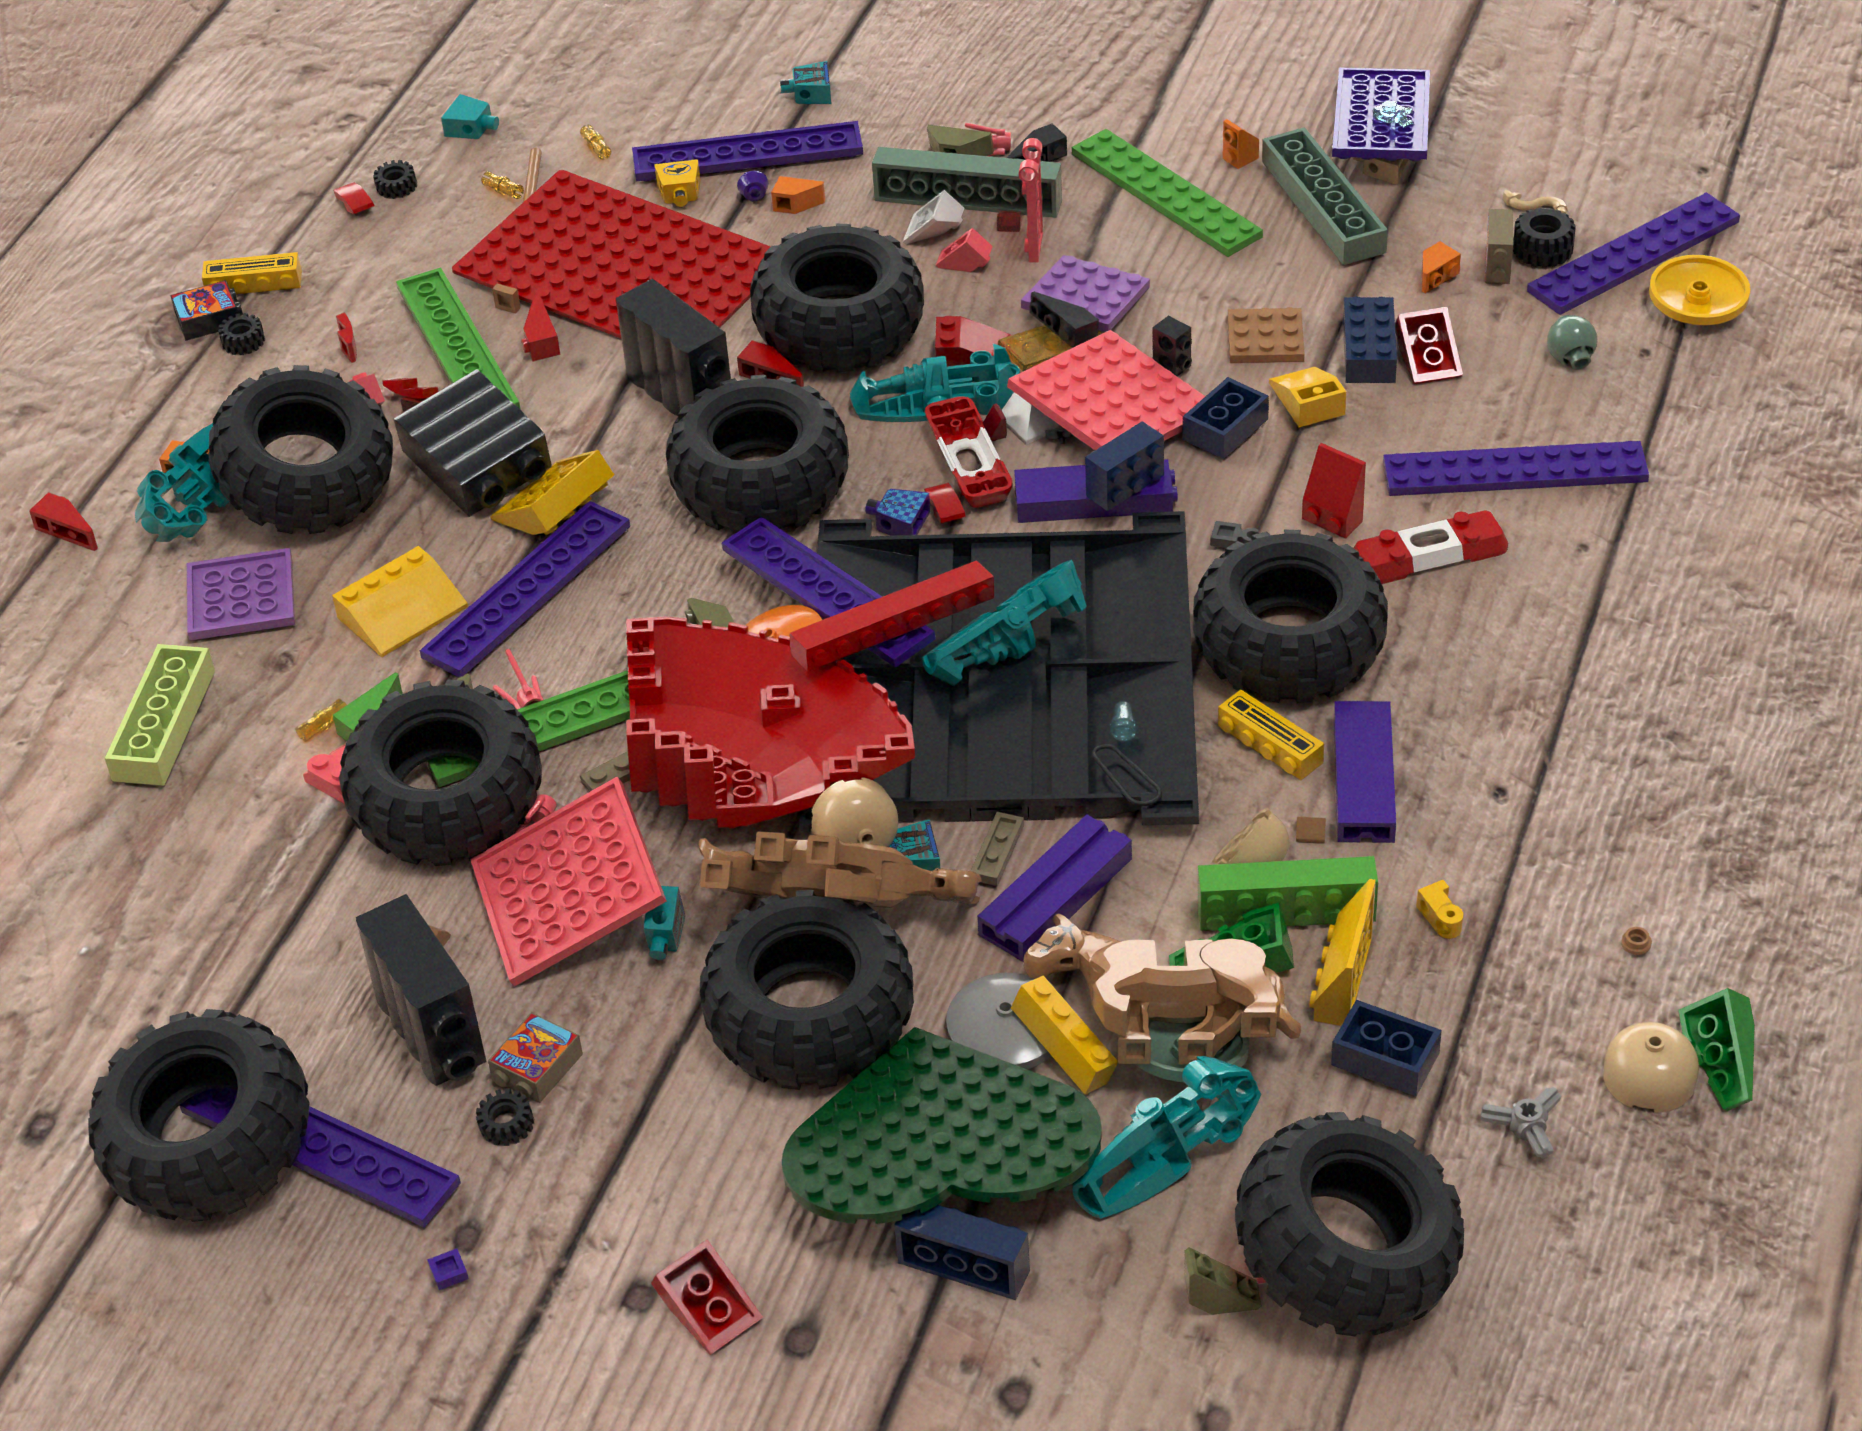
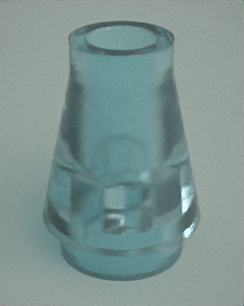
M1119 702L1115 705L1110 732L1119 741H1129L1136 734L1138 727L1131 711V705L1127 702Z

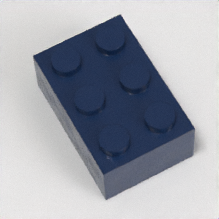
M1227 377L1183 416V440L1225 459L1268 420L1269 396Z
M1141 421L1085 457L1086 497L1108 511L1155 480L1160 479L1164 475V435Z
M1356 1000L1332 1041L1331 1065L1417 1096L1440 1054L1442 1030Z

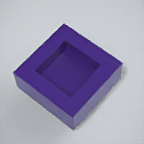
M457 1248L427 1259L438 1290L469 1279Z

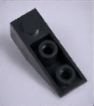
M1053 123L1033 130L1006 158L1027 160L1022 155L1023 144L1027 139L1035 138L1042 143L1041 161L1052 162L1067 156V136ZM1034 147L1027 148V150L1031 152L1038 151Z
M1035 291L1031 292L1030 313L1072 348L1098 336L1099 319L1084 307Z

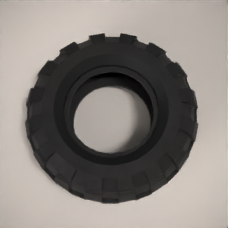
M840 223L829 227H822V225L808 227L805 232L799 234L793 232L781 238V244L771 246L765 252L764 258L760 261L758 269L754 273L750 287L752 318L758 332L767 345L774 347L795 366L805 364L808 365L809 370L824 372L825 369H838V372H850L860 366L870 368L881 364L882 358L885 356L894 357L903 350V345L910 341L913 333H915L923 315L924 285L922 283V275L908 250L900 246V241L891 235H879L878 229L867 226L857 228L851 227V224ZM828 296H853L846 299H821Z
M293 365L292 371L283 372L278 367L263 371L258 380L250 377L233 390L231 395H228L226 401H223L213 418V427L209 432V464L212 476L219 483V489L236 510L242 509L245 516L252 522L260 526L268 522L275 525L277 532L293 534L294 529H308L309 534L324 533L328 525L336 524L341 528L353 522V519L357 518L360 512L365 513L380 496L383 486L389 480L392 468L393 436L388 429L389 423L374 399L370 398L365 388L354 380L346 383L338 372L326 368L322 373L309 370V365ZM308 435L326 441L337 450V453L320 463L297 465L275 458L265 450V447L281 437Z
M753 375L751 379L737 381L733 378L720 382V387L714 390L706 388L695 395V401L692 404L684 405L678 418L673 424L672 433L669 434L666 445V460L670 484L681 503L695 518L700 517L701 520L705 521L707 526L718 531L723 528H729L733 531V534L739 532L760 517L766 519L779 529L788 526L798 528L808 523L809 517L813 513L822 514L830 506V502L838 494L839 488L842 487L848 471V439L845 433V426L834 407L830 405L828 400L820 396V392L809 385L800 387V385H797L796 380L786 377H780L778 380L767 379L766 375ZM770 448L787 451L779 456L758 461H741L729 458L737 453L754 449Z
M1284 529V534L1270 535L1266 531L1252 535L1248 543L1235 542L1225 549V553L1220 558L1214 559L1200 580L1198 590L1194 596L1193 631L1199 649L1203 651L1206 662L1221 680L1228 679L1229 683L1233 685V689L1237 691L1243 690L1247 694L1252 692L1261 694L1263 701L1279 703L1282 698L1295 699L1296 704L1313 702L1316 695L1325 694L1330 698L1343 692L1344 687H1347L1350 682L1357 683L1376 660V655L1378 656L1383 648L1387 635L1388 601L1385 597L1381 581L1370 563L1364 562L1363 558L1359 556V552L1350 545L1344 544L1339 546L1333 542V537L1318 532L1314 536L1301 534V530ZM1297 606L1312 609L1324 616V618L1304 626H1281L1268 623L1256 615L1272 607Z
M447 679L445 685L432 686L430 681L413 684L414 690L404 694H400L396 690L382 698V703H380L378 710L368 709L358 720L359 723L355 726L354 732L350 733L349 739L346 742L340 761L341 771L339 775L346 810L352 823L359 830H362V834L367 840L386 854L392 852L397 858H401V861L418 865L422 859H430L434 866L452 865V859L467 856L469 861H471L470 859L486 851L487 846L493 843L498 844L511 837L516 831L518 824H524L525 816L535 804L537 799L536 790H539L542 782V764L535 734L529 728L528 721L506 699L503 700L493 690L482 685L470 689L464 681ZM462 756L479 763L477 769L470 776L446 788L419 789L403 783L405 777L415 767L433 758Z
M814 890L796 891V897L780 899L778 894L760 900L761 904L753 912L743 909L731 919V923L728 924L726 931H720L706 956V967L703 968L700 975L699 992L706 1028L711 1032L713 1042L736 1066L739 1065L749 1076L763 1083L772 1078L781 1085V1088L800 1090L802 1083L818 1082L819 1089L837 1086L838 1078L847 1074L853 1078L857 1077L868 1066L872 1065L876 1058H879L884 1052L888 1053L902 1034V1026L907 1025L911 1016L914 1003L913 972L908 959V951L901 938L877 911L865 903L856 906L850 900L816 896ZM800 972H826L842 978L849 984L847 989L835 999L813 1007H789L776 1003L765 996L766 992L778 981Z
M206 1009L203 1015L199 1017L186 1011L170 1016V1023L155 1029L151 1024L135 1034L138 1041L128 1050L119 1048L108 1061L110 1064L108 1067L109 1074L104 1077H98L92 1092L88 1132L89 1145L94 1151L96 1165L112 1189L126 1203L134 1206L138 1205L141 1211L175 1221L179 1216V1218L186 1221L211 1220L213 1212L222 1210L230 1215L246 1208L245 1199L258 1191L263 1196L278 1184L277 1174L282 1167L291 1168L299 1154V1148L301 1147L300 1137L306 1134L310 1102L306 1097L308 1095V1084L294 1054L282 1038L273 1034L271 1028L249 1017H244L240 1014L236 1016L224 1010ZM230 1088L238 1090L230 1112L212 1130L186 1141L161 1140V1133L170 1115L190 1097L210 1089Z
M1326 1112L1325 1115H1318L1315 1118L1309 1116L1305 1119H1300L1278 1130L1274 1137L1263 1142L1244 1171L1237 1188L1238 1204L1235 1207V1222L1238 1244L1244 1246L1245 1263L1253 1278L1263 1277L1268 1283L1266 1294L1280 1307L1288 1303L1301 1312L1299 1320L1315 1328H1318L1319 1325L1322 1326L1324 1323L1334 1325L1338 1335L1356 1337L1357 1334L1363 1335L1370 1331L1374 1336L1403 1328L1409 1325L1411 1320L1415 1321L1424 1317L1438 1304L1458 1274L1459 1261L1463 1257L1465 1228H1463L1464 1219L1461 1218V1208L1459 1206L1461 1201L1455 1186L1443 1182L1444 1175L1442 1172L1444 1168L1432 1154L1424 1156L1414 1147L1416 1140L1399 1129L1396 1134L1382 1128L1381 1120L1365 1115L1355 1120H1349L1344 1112ZM1334 1197L1357 1206L1379 1226L1387 1242L1388 1249H1364L1342 1240L1321 1221L1314 1209L1311 1198Z

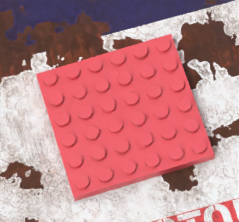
M1111 330L1009 378L1007 384L1009 389L1093 450L1102 447L1141 421L1164 435L1165 441L1183 431V416L1205 397L1191 387V385L1178 378L1171 371L1161 366L1154 359Z
M618 777L613 778L470 859L509 981L514 986L667 902L625 788Z

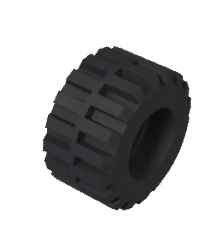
M1551 208L1530 209L1526 213L1520 214L1514 226V254H1516L1519 260H1523V263L1532 264L1535 267H1555L1558 264L1565 263L1573 254L1576 230L1574 220L1569 218L1568 214L1561 213L1557 209L1552 210Z

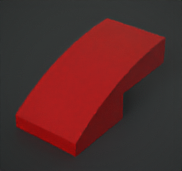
M355 182L333 190L336 199L344 202L346 211L352 214L374 207V203L369 195Z
M344 312L336 315L339 329L337 333L341 351L353 363L357 359V348L351 322Z
M417 378L383 380L384 387L396 394L409 398L425 399L438 393V387H418Z
M949 483L924 489L925 492L929 493L934 516L941 523L966 517L963 506Z

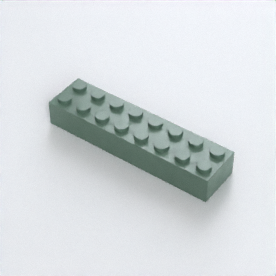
M1305 127L1262 139L1263 164L1343 265L1387 253L1388 229Z
M878 147L872 161L875 201L924 206L945 190L966 210L1027 215V196L1022 194L1023 181L1018 175L1020 164L1024 160ZM1041 161L1043 217L1057 218L1062 203L1061 163Z

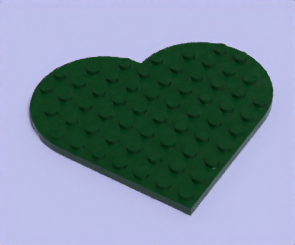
M914 1027L898 1040L888 1053L884 1052L872 1065L862 1071L793 1132L782 1154L783 1178L785 1185L791 1190L793 1198L801 1206L818 1216L856 1224L857 1219H875L876 1224L902 1220V1214L918 1210L920 1213L926 1212L945 1201L952 1194L982 1202H991V1197H1010V1202L1036 1199V1193L1051 1188L1055 1192L1059 1191L1083 1176L1091 1168L1095 1158L1100 1153L1102 1125L1098 1111L1091 1101L1072 1086Z

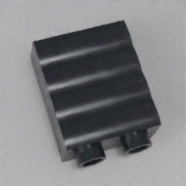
M652 278L616 298L627 377L634 385L645 389L651 398L661 402L669 412L678 416L684 405L692 404L695 401V395L706 388L714 390L720 387V382L731 379L726 332Z
M477 369L394 418L402 451L468 517L485 507L491 508L496 506L503 500L506 494L526 482L537 481L545 474L547 469L552 467L544 432Z
M404 894L357 916L356 922L377 1003L381 1010L390 1017L395 1031L405 1039L411 1055L421 1063L423 1073L427 1079L435 1086H438L449 1080L457 1081L470 1076L479 1065L487 1062L470 986L407 894Z

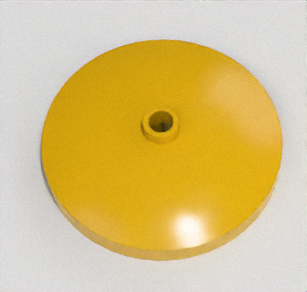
M1685 255L1670 259L1655 269L1650 280L1649 295L1653 304L1663 314L1672 319L1693 325H1715L1730 321L1745 310L1750 297V283L1739 268L1725 260L1706 255Z

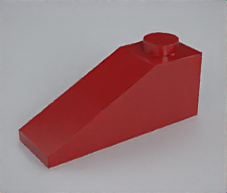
M536 294L534 295L523 328L525 338L521 339L524 353H529L532 362L561 355L557 333L540 295Z
M752 340L737 356L739 376L751 379L753 375H766L767 379L778 380L780 377H786L796 380L797 385H800V387L804 386L803 374L772 346Z
M48 492L29 510L35 530L93 551L98 549L92 528L65 497Z

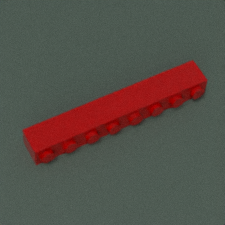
M976 560L790 632L791 655L807 672L993 599L994 576Z

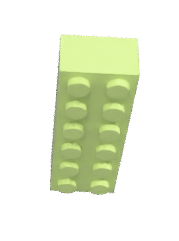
M157 644L105 756L112 781L165 785L215 672L209 648Z

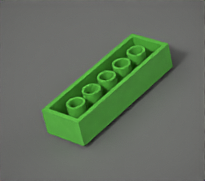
M1374 856L1198 865L1200 931H1217L1218 928L1225 924L1229 928L1244 920L1242 915L1276 903H1279L1286 926L1335 924L1338 913L1369 879L1376 880L1373 922H1376L1378 876Z

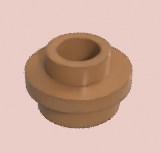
M1641 927L1629 928L1623 934L1621 940L1623 949L1634 955L1647 953L1652 944L1649 933Z

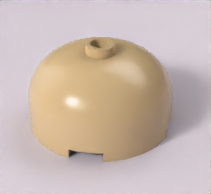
M867 778L836 782L819 796L812 809V835L835 836L843 843H862L889 847L897 834L898 813L893 800L881 785Z
M1268 808L1262 810L1252 819L1253 823L1248 824L1222 848L1212 862L1217 865L1282 861L1289 847V835L1285 825Z
M1643 1022L1623 1029L1610 1042L1605 1055L1603 1077L1610 1093L1622 1104L1633 1108V1105L1654 1109V1113H1661L1682 1106L1692 1097L1698 1079L1699 1062L1693 1045L1680 1031L1661 1023Z

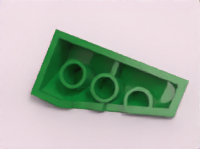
M1279 903L1251 910L1242 915L1244 920L1229 928L1226 924L1218 928V934L1207 939L1213 942L1223 939L1245 940L1263 949L1266 955L1265 967L1272 969L1276 973L1294 968L1292 944ZM1185 947L1169 955V966H1184Z
M1726 988L1679 1009L1682 1034L1693 1045L1697 1053L1699 1066L1709 1078L1708 1083L1723 1110L1729 1111L1753 1101L1755 1024L1750 998Z

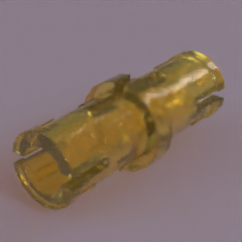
M587 124V127L584 125L580 130V135L587 141L589 149L594 150L601 160H604V157L608 159L612 151L605 144L604 137L597 133L592 125Z
M490 171L484 173L490 179L482 176V184L495 189L499 194H507L515 199H519L522 196L515 192L524 193L523 186L511 182L508 177L497 176Z
M339 698L323 710L314 712V716L295 728L299 738L306 742L323 729L328 730L331 724L334 723L333 714L347 706L346 703Z

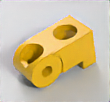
M1440 880L1418 889L1416 907L1441 937L1447 939L1459 936L1462 931L1463 911L1459 906L1452 904L1448 898L1449 886L1446 882Z

